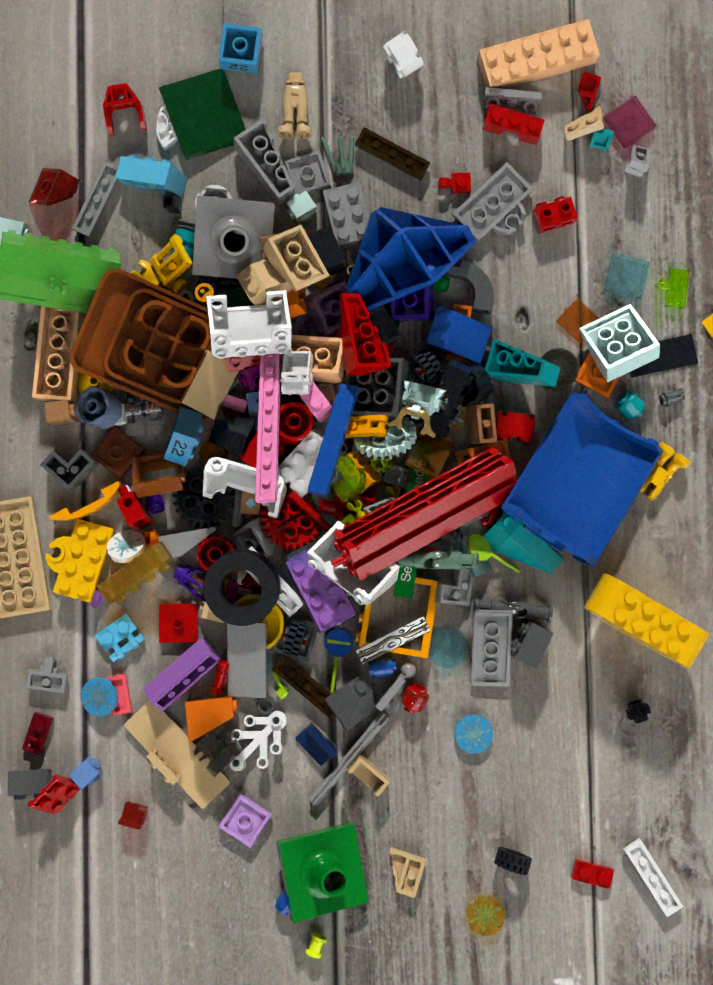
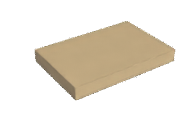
M206 350L192 382L187 386L179 402L214 420L239 371L229 372L225 359L213 356L211 351Z

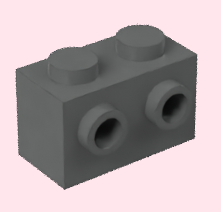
M51 770L9 771L8 796L14 797V800H25L26 796L34 795L35 799L41 793L40 790L51 782Z

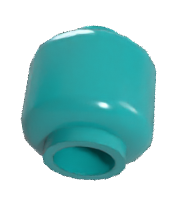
M625 391L617 398L616 408L625 418L637 419L643 415L645 401L636 392Z

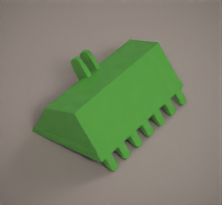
M14 230L2 231L0 245L1 300L87 313L103 275L111 269L121 268V253L116 252L114 248L104 250L99 249L98 245L87 247L83 246L81 242L70 244L66 243L64 239L53 241L49 240L50 237L47 236L36 238L31 233L19 235Z

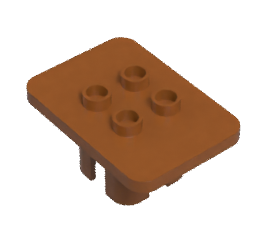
M111 269L101 278L70 352V363L80 373L177 414L180 407L198 412L179 401L187 386L192 382L205 351L209 350L212 352L208 310L204 306L122 269ZM203 415L201 422L206 423L213 419Z

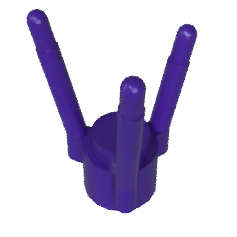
M180 564L173 578L178 580L177 583L184 586L199 600L206 602L187 583L191 582L203 588V584L192 578L193 573L191 571L205 575L207 571L188 564L186 566Z

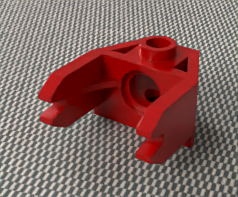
M123 83L108 86L105 101L103 102L108 135L115 136L112 121L113 111L134 107L138 112L142 131L147 130L143 105L129 85Z

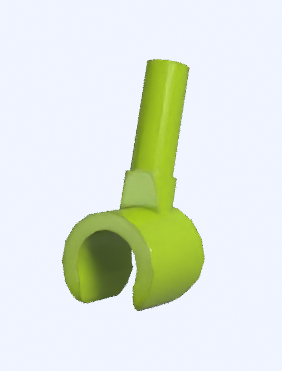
M274 672L273 676L280 688L276 691V694L280 699H284L289 695V690L283 685L279 675Z

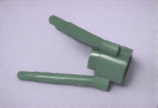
M321 137L332 165L333 173H336L338 177L352 174L351 170H354V137L350 138L349 161L347 158H344L341 137H338L340 159L336 160V164L325 138Z

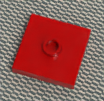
M159 604V643H196L198 641V604Z

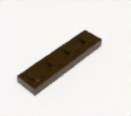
M365 127L355 142L356 147L420 181L430 166L429 161Z
M284 654L272 670L329 719H332L334 713L324 700L331 693Z

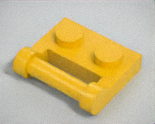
M176 234L170 238V242L158 254H154L150 258L164 286H170L192 264L182 245L181 237ZM173 249H175V251L163 262V259H164Z

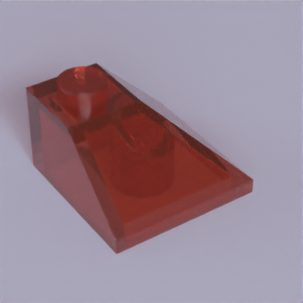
M42 168L28 203L51 206L72 198L78 190L79 179L62 169Z

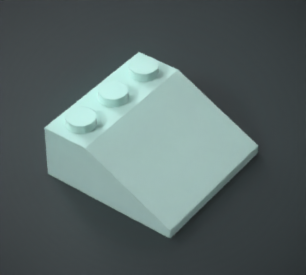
M631 304L579 328L599 371L607 382L659 358L660 344Z

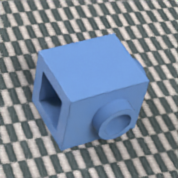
M89 756L68 776L82 790L89 783L93 785L101 777L98 774L103 770L100 762L96 758L92 759Z

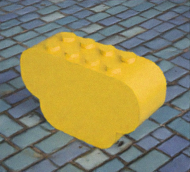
M603 573L583 607L611 627L689 670L710 636L702 628L606 573Z

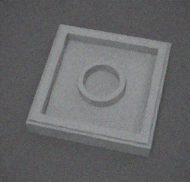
M320 150L284 161L294 186V195H300L304 191L311 194L331 187Z

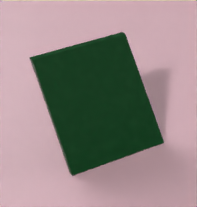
M221 68L159 87L185 160L233 146V138L246 130L225 72Z

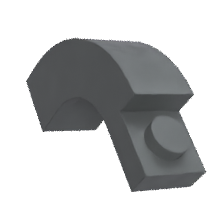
M462 260L460 267H456L457 265L454 264L444 275H447L448 278L462 280L470 286L474 296L472 312L490 315L493 310L494 292L488 276L471 262Z

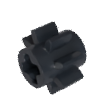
M636 700L628 704L629 709L625 710L628 719H634L635 723H641L649 719L647 715L651 713L649 704L643 703L642 700Z

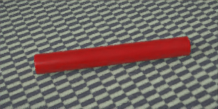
M295 491L290 493L289 497L326 532L330 530L332 526Z

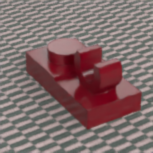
M34 712L22 750L37 755L42 754L54 717Z

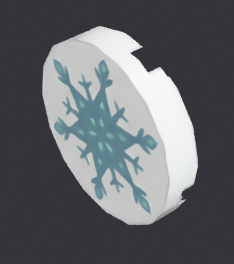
M135 530L119 532L107 543L109 556L118 563L134 561L133 558L137 556L139 558L146 548L143 535Z

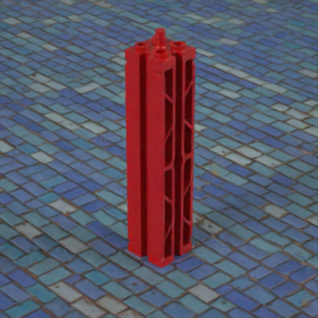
M491 447L486 452L472 457L344 526L343 529L336 530L332 533L335 539L333 545L340 552L341 556L331 560V565L333 568L341 564L343 567L347 566L351 576L355 575L362 581L368 575L379 572L506 501L518 481L515 478L517 473L514 462L505 455L502 457L500 451Z

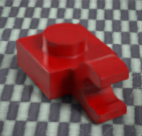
M470 172L451 173V179L447 177L439 178L438 189L451 188L452 194L471 193Z

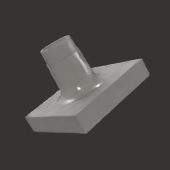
M197 195L192 275L237 278L236 275L250 264L268 259V257H261L262 244H259V237L273 235L275 203ZM237 230L244 235L245 244L240 250L230 251L224 246V236L229 231Z

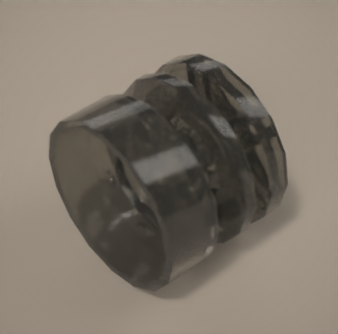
M553 348L541 357V359L560 366L556 386H540L543 390L560 392L571 385L577 378L579 363L575 355L569 350Z
M223 724L209 731L191 752L196 756L202 750L204 754L198 759L199 762L206 758L210 759L205 768L213 777L217 776L244 750V747L236 739L230 743L225 741L230 735L229 731L222 737L219 733L225 728Z

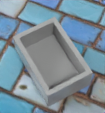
M360 182L323 190V198L330 226L340 249L345 250L360 246L369 220Z

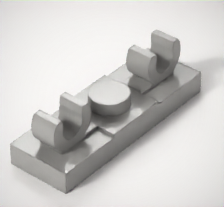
M485 87L483 101H486V109L489 108V103L494 102L497 106H500V102L510 107L522 104L524 105L523 113H526L528 106H532L533 114H536L542 100L541 92Z

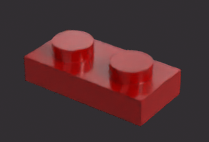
M575 858L571 878L610 889L614 869Z

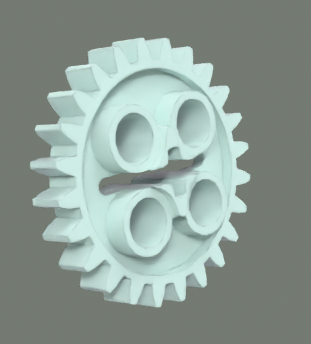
M405 417L402 421V429H398L396 426L389 427L388 424L385 425L387 430L386 437H354V442L357 450H360L361 454L366 453L367 458L372 455L374 459L381 456L382 460L385 459V456H388L389 459H392V455L400 457V452L406 454V449H412L411 444H415V439H417L416 426L413 421H409V417ZM388 419V423L394 421L393 419Z

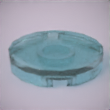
M441 630L431 638L429 654L438 666L452 668L458 666L465 659L467 653L466 643L458 632Z

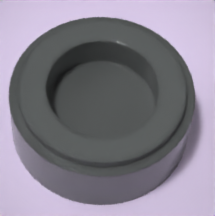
M267 695L266 698H259L257 701L259 713L270 715L274 712L276 701L272 696Z

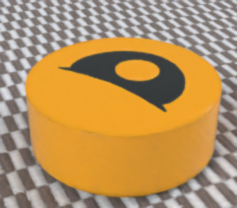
M201 283L195 289L196 299L204 304L207 303L206 296L215 295L212 286L207 283Z

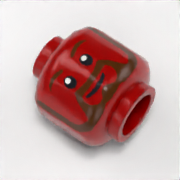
M417 683L407 686L401 698V703L405 706L404 710L411 714L422 712L429 700L427 689Z

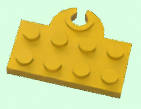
M77 519L71 537H59L49 544L48 547L51 549H61V554L57 558H53L50 554L45 556L48 566L58 573L53 593L88 603L92 602L108 553L107 543L113 537L114 529Z

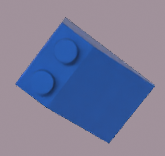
M438 306L425 347L480 364L492 327L458 312Z

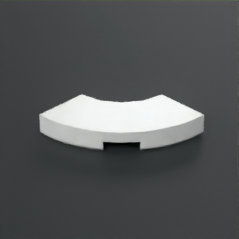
M163 104L157 116L156 133L163 150L167 151L178 142L165 104Z

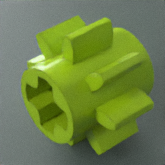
M373 455L369 457L372 460L369 466L375 472L382 471L385 473L393 465L388 456H385L384 460L381 459V456H378L377 459H374Z

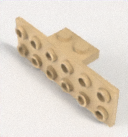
M150 700L124 724V727L149 752L146 756L149 759V765L154 769L157 768L162 773L161 777L165 782L172 785L177 782L201 809H204L230 784V780L193 741L189 742L188 736L169 715L151 704Z

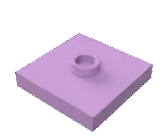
M239 793L218 827L251 848L272 816V813Z

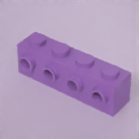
M201 637L143 689L151 704L163 712L218 664L221 659L212 645Z

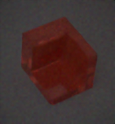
M126 801L118 824L140 830L144 825L148 806Z

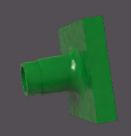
M347 822L276 841L290 919L293 923L369 902L353 823ZM335 871L331 881L324 884L326 876Z

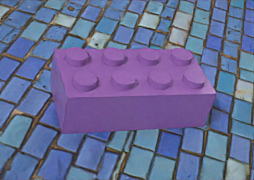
M308 551L286 561L285 567L301 599L305 602V606L320 634L350 619L356 613L343 588L318 569L315 570L308 564Z

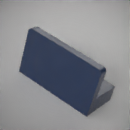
M312 722L295 738L320 766L338 753V749Z

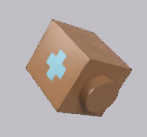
M243 491L240 513L245 514L244 518L256 519V515L260 516L261 503L255 501V494Z

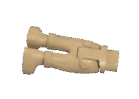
M301 72L288 73V80H286L283 94L284 125L278 127L277 135L287 140L294 139L295 108L297 110L296 138L304 140L312 136V128L306 126L308 95L305 81L303 80V73Z

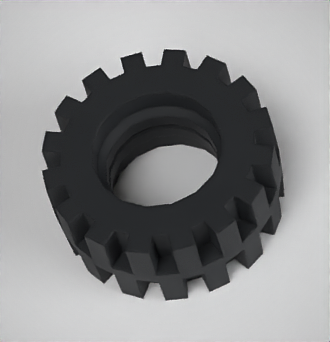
M499 847L494 864L510 872L527 875L532 858L521 852Z

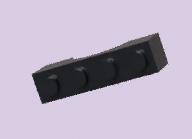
M454 359L447 364L440 381L447 389L448 402L444 409L430 415L431 429L436 434V437H431L428 434L425 435L438 442L443 437L446 438L449 435L451 420L454 421L459 412L456 409L459 404L463 403L466 397L465 389L470 387L474 377L472 374L474 369ZM423 419L422 424H421V426H420V428H419V432H421L422 429L424 428V424H425L424 419Z

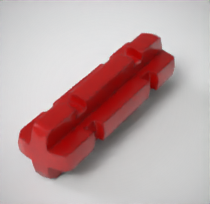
M221 660L218 663V669L213 682L215 685L211 689V693L214 696L222 695L224 689L222 687L225 685L227 672L230 667L226 660Z

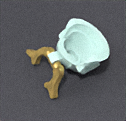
M404 381L406 391H404L402 402L407 407L401 409L397 418L388 423V426H396L398 429H402L404 416L411 415V418L424 419L425 424L420 432L421 435L428 434L431 437H436V434L431 429L430 415L434 412H439L443 402L440 398L447 390Z

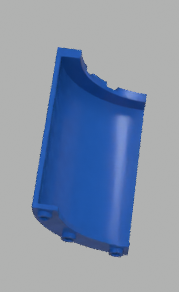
M572 392L501 508L514 521L519 519L525 524L524 529L561 553L565 550L573 554V559L595 568L663 451L655 439H647L622 427L617 420L606 416L590 401V397L586 394Z

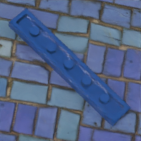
M339 384L307 489L309 493L328 496L360 390L358 386Z

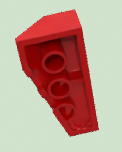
M342 293L340 295L342 350L346 376L367 375L390 368L388 348L385 342L382 343L377 334L379 331L376 326H373L369 318L370 313L360 294Z

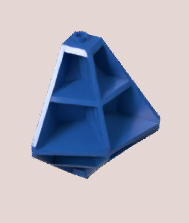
M380 207L370 214L345 293L360 294L366 308L370 311L438 281L476 243V240L468 225Z

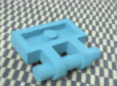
M125 613L95 635L105 651L111 648L115 650V653L109 656L113 662L119 658L123 659L127 652L133 648H138L140 643L145 640L141 633L136 637L134 636L133 632L138 627L128 613ZM127 637L129 642L121 647L119 642Z

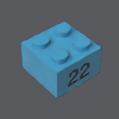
M223 23L218 59L221 70L258 74L263 42L261 28Z
M180 407L163 459L186 466L188 459H193L195 453L193 447L198 446L201 435H198V433L201 434L204 423L201 422L203 414Z

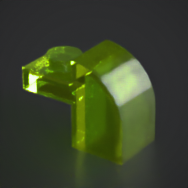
M340 456L337 466L344 478L332 485L342 502H348L359 495L364 489L366 474L363 468L354 469L355 464L351 458Z

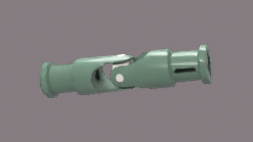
M416 551L398 560V566L400 568L415 566V568L461 570L462 568H474V570H478L479 553L462 554V552Z

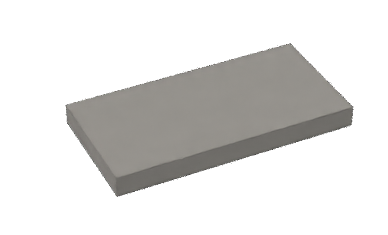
M473 610L471 686H510L512 610Z
M260 621L248 626H235L227 623V657L230 664L228 670V696L266 698L267 621Z

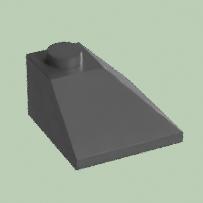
M362 674L351 678L324 699L345 731L350 730L376 709L373 690Z

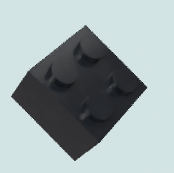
M330 225L308 235L330 276L346 270V260Z

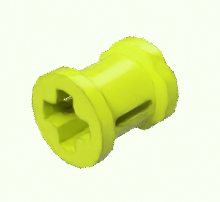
M312 932V938L309 946L305 949V953L310 957L320 959L323 945L328 939L321 933Z

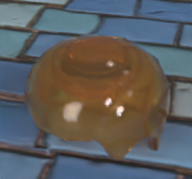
M209 439L202 443L201 450L198 452L201 461L206 464L213 457L227 459L229 450L208 442Z

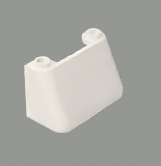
M220 457L209 459L204 469L203 496L212 499L216 492L221 491L224 494L227 486L255 494L256 468ZM279 475L277 502L262 503L263 506L266 505L268 507V516L278 518L287 489L283 478Z
M337 521L308 551V564L313 569H318L352 595L358 604L369 605L397 581L400 566L393 563L373 575H368L362 581L355 575L351 576L347 566L343 567L341 564L333 568L330 561L341 555L333 545L335 539L332 533L338 529H343L345 526L340 521Z

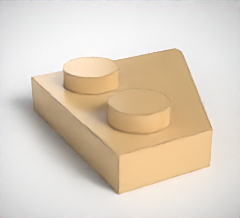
M391 847L390 855L393 864V875L395 876L396 892L415 898L427 859Z

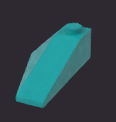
M505 512L498 517L483 535L490 544L491 549L495 552L549 574H552L564 560L545 542L524 529L525 524L519 519L514 521Z

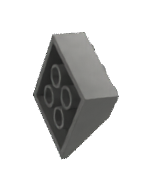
M390 358V368L367 375L345 376V384L358 386L360 389L352 416L386 415L388 419L395 420L401 409L406 406V404H403L402 398L404 391H406L404 381H408L409 362L403 358Z

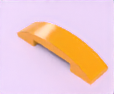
M117 481L101 490L104 495L103 498L75 512L71 508L66 507L49 517L51 520L69 521L92 515L107 506L119 494L118 489L124 485L122 482Z

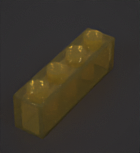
M161 541L152 545L97 585V588L109 605L115 602L119 605L128 599L127 594L130 592L134 594L142 589L141 584L144 582L148 584L156 579L155 574L158 572L162 574L170 569L169 564L175 560Z

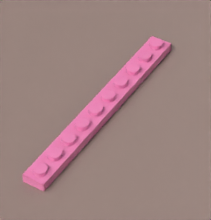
M278 353L260 355L255 501L257 503L277 502L281 354Z

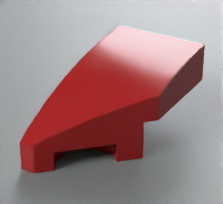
M584 71L577 92L587 111H591L602 77Z

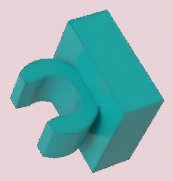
M607 128L593 132L589 147L608 151L614 131Z

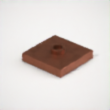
M113 426L91 454V457L122 480L133 465V457L141 456L145 449L116 426Z

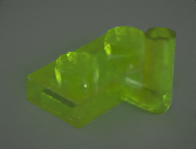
M670 268L668 282L665 278H661L655 284L656 290L666 291L664 307L685 308L690 270Z

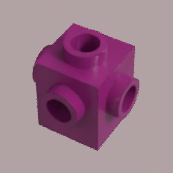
M260 365L239 370V383L241 387L251 393L258 392Z

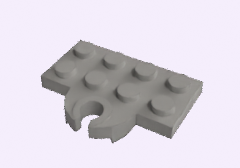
M506 162L453 212L452 216L461 225L469 226L477 242L491 230L500 235L514 234L516 229L510 227L507 224V220L515 219L517 226H522L525 218V209L520 202L533 191V188Z

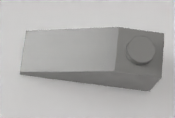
M218 527L159 536L161 558L167 559L168 562L179 561V557L186 555L197 547L199 543H202V540H206L205 538H209V536L216 533Z

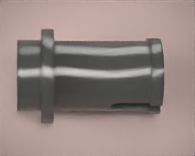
M680 388L669 393L663 392L659 395L661 406L668 407L672 403L685 400V395L681 396V394H684V391Z

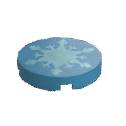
M104 677L89 680L81 692V701L85 710L97 717L111 713L116 708L119 699L116 686L114 687L112 682Z
M466 715L455 726V740L465 752L472 754L481 753L492 742V727L488 720L480 715Z

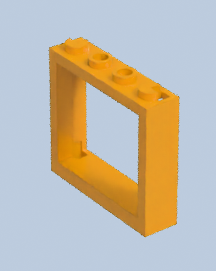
M415 577V583L430 586L425 621L430 631L422 634L420 650L396 647L388 652L428 658L437 603L435 602L437 583H440V581ZM372 602L369 605H365L364 612L360 611L359 623H362L361 631L357 630L355 641L359 642V647L372 643L366 642Z

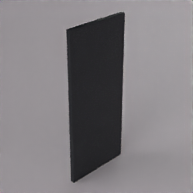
M692 334L658 341L660 344L659 358L630 373L631 378L698 364Z

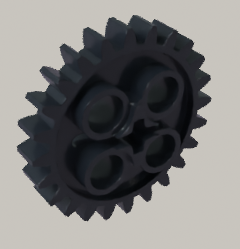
M205 466L203 471L199 467H196L195 473L189 470L190 475L186 476V482H183V490L178 491V494L172 495V497L177 499V501L173 502V505L179 506L175 511L177 513L182 512L180 518L183 520L187 517L185 523L190 524L193 521L192 524L195 528L200 523V528L204 529L205 524L209 528L212 527V522L219 525L218 519L220 518L225 521L224 514H231L227 510L228 507L234 508L230 501L235 500V497L230 496L235 490L229 489V486H227L224 494L220 491L218 495H213L212 499L220 500V503L207 499L202 500L197 496L188 494L191 491L203 496ZM201 481L202 487L199 490H194V484ZM195 499L196 505L193 508H188V502ZM214 505V511L207 514V506Z

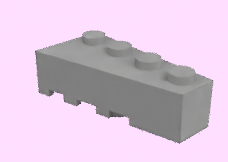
M264 117L233 138V147L279 207L294 195V186Z

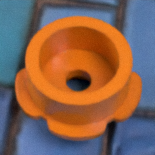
M148 529V531L143 533L146 546H157L156 543L159 542L158 537L160 535L155 529Z

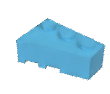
M129 155V157H120L115 178L127 186L147 191L148 188L157 189L160 194L164 195L167 191L182 199L188 177L169 160H162L160 162L149 157L140 159L137 156Z

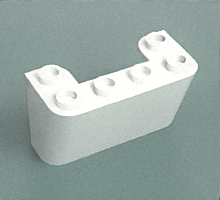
M286 290L266 292V305L227 308L226 295L206 296L213 356L223 359L252 355L284 354L290 350L292 327ZM273 297H281L279 301H272L271 299ZM215 301L222 302L219 306L212 305Z

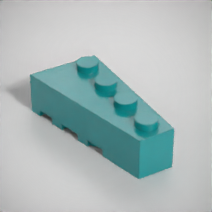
M493 338L485 370L490 378L498 382L555 387L560 367Z

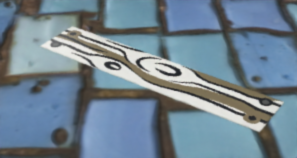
M421 617L356 650L362 664H365L430 631L424 617Z

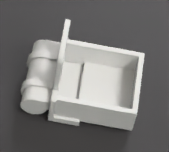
M287 351L284 353L280 379L282 394H310V386H312L313 354L311 351Z

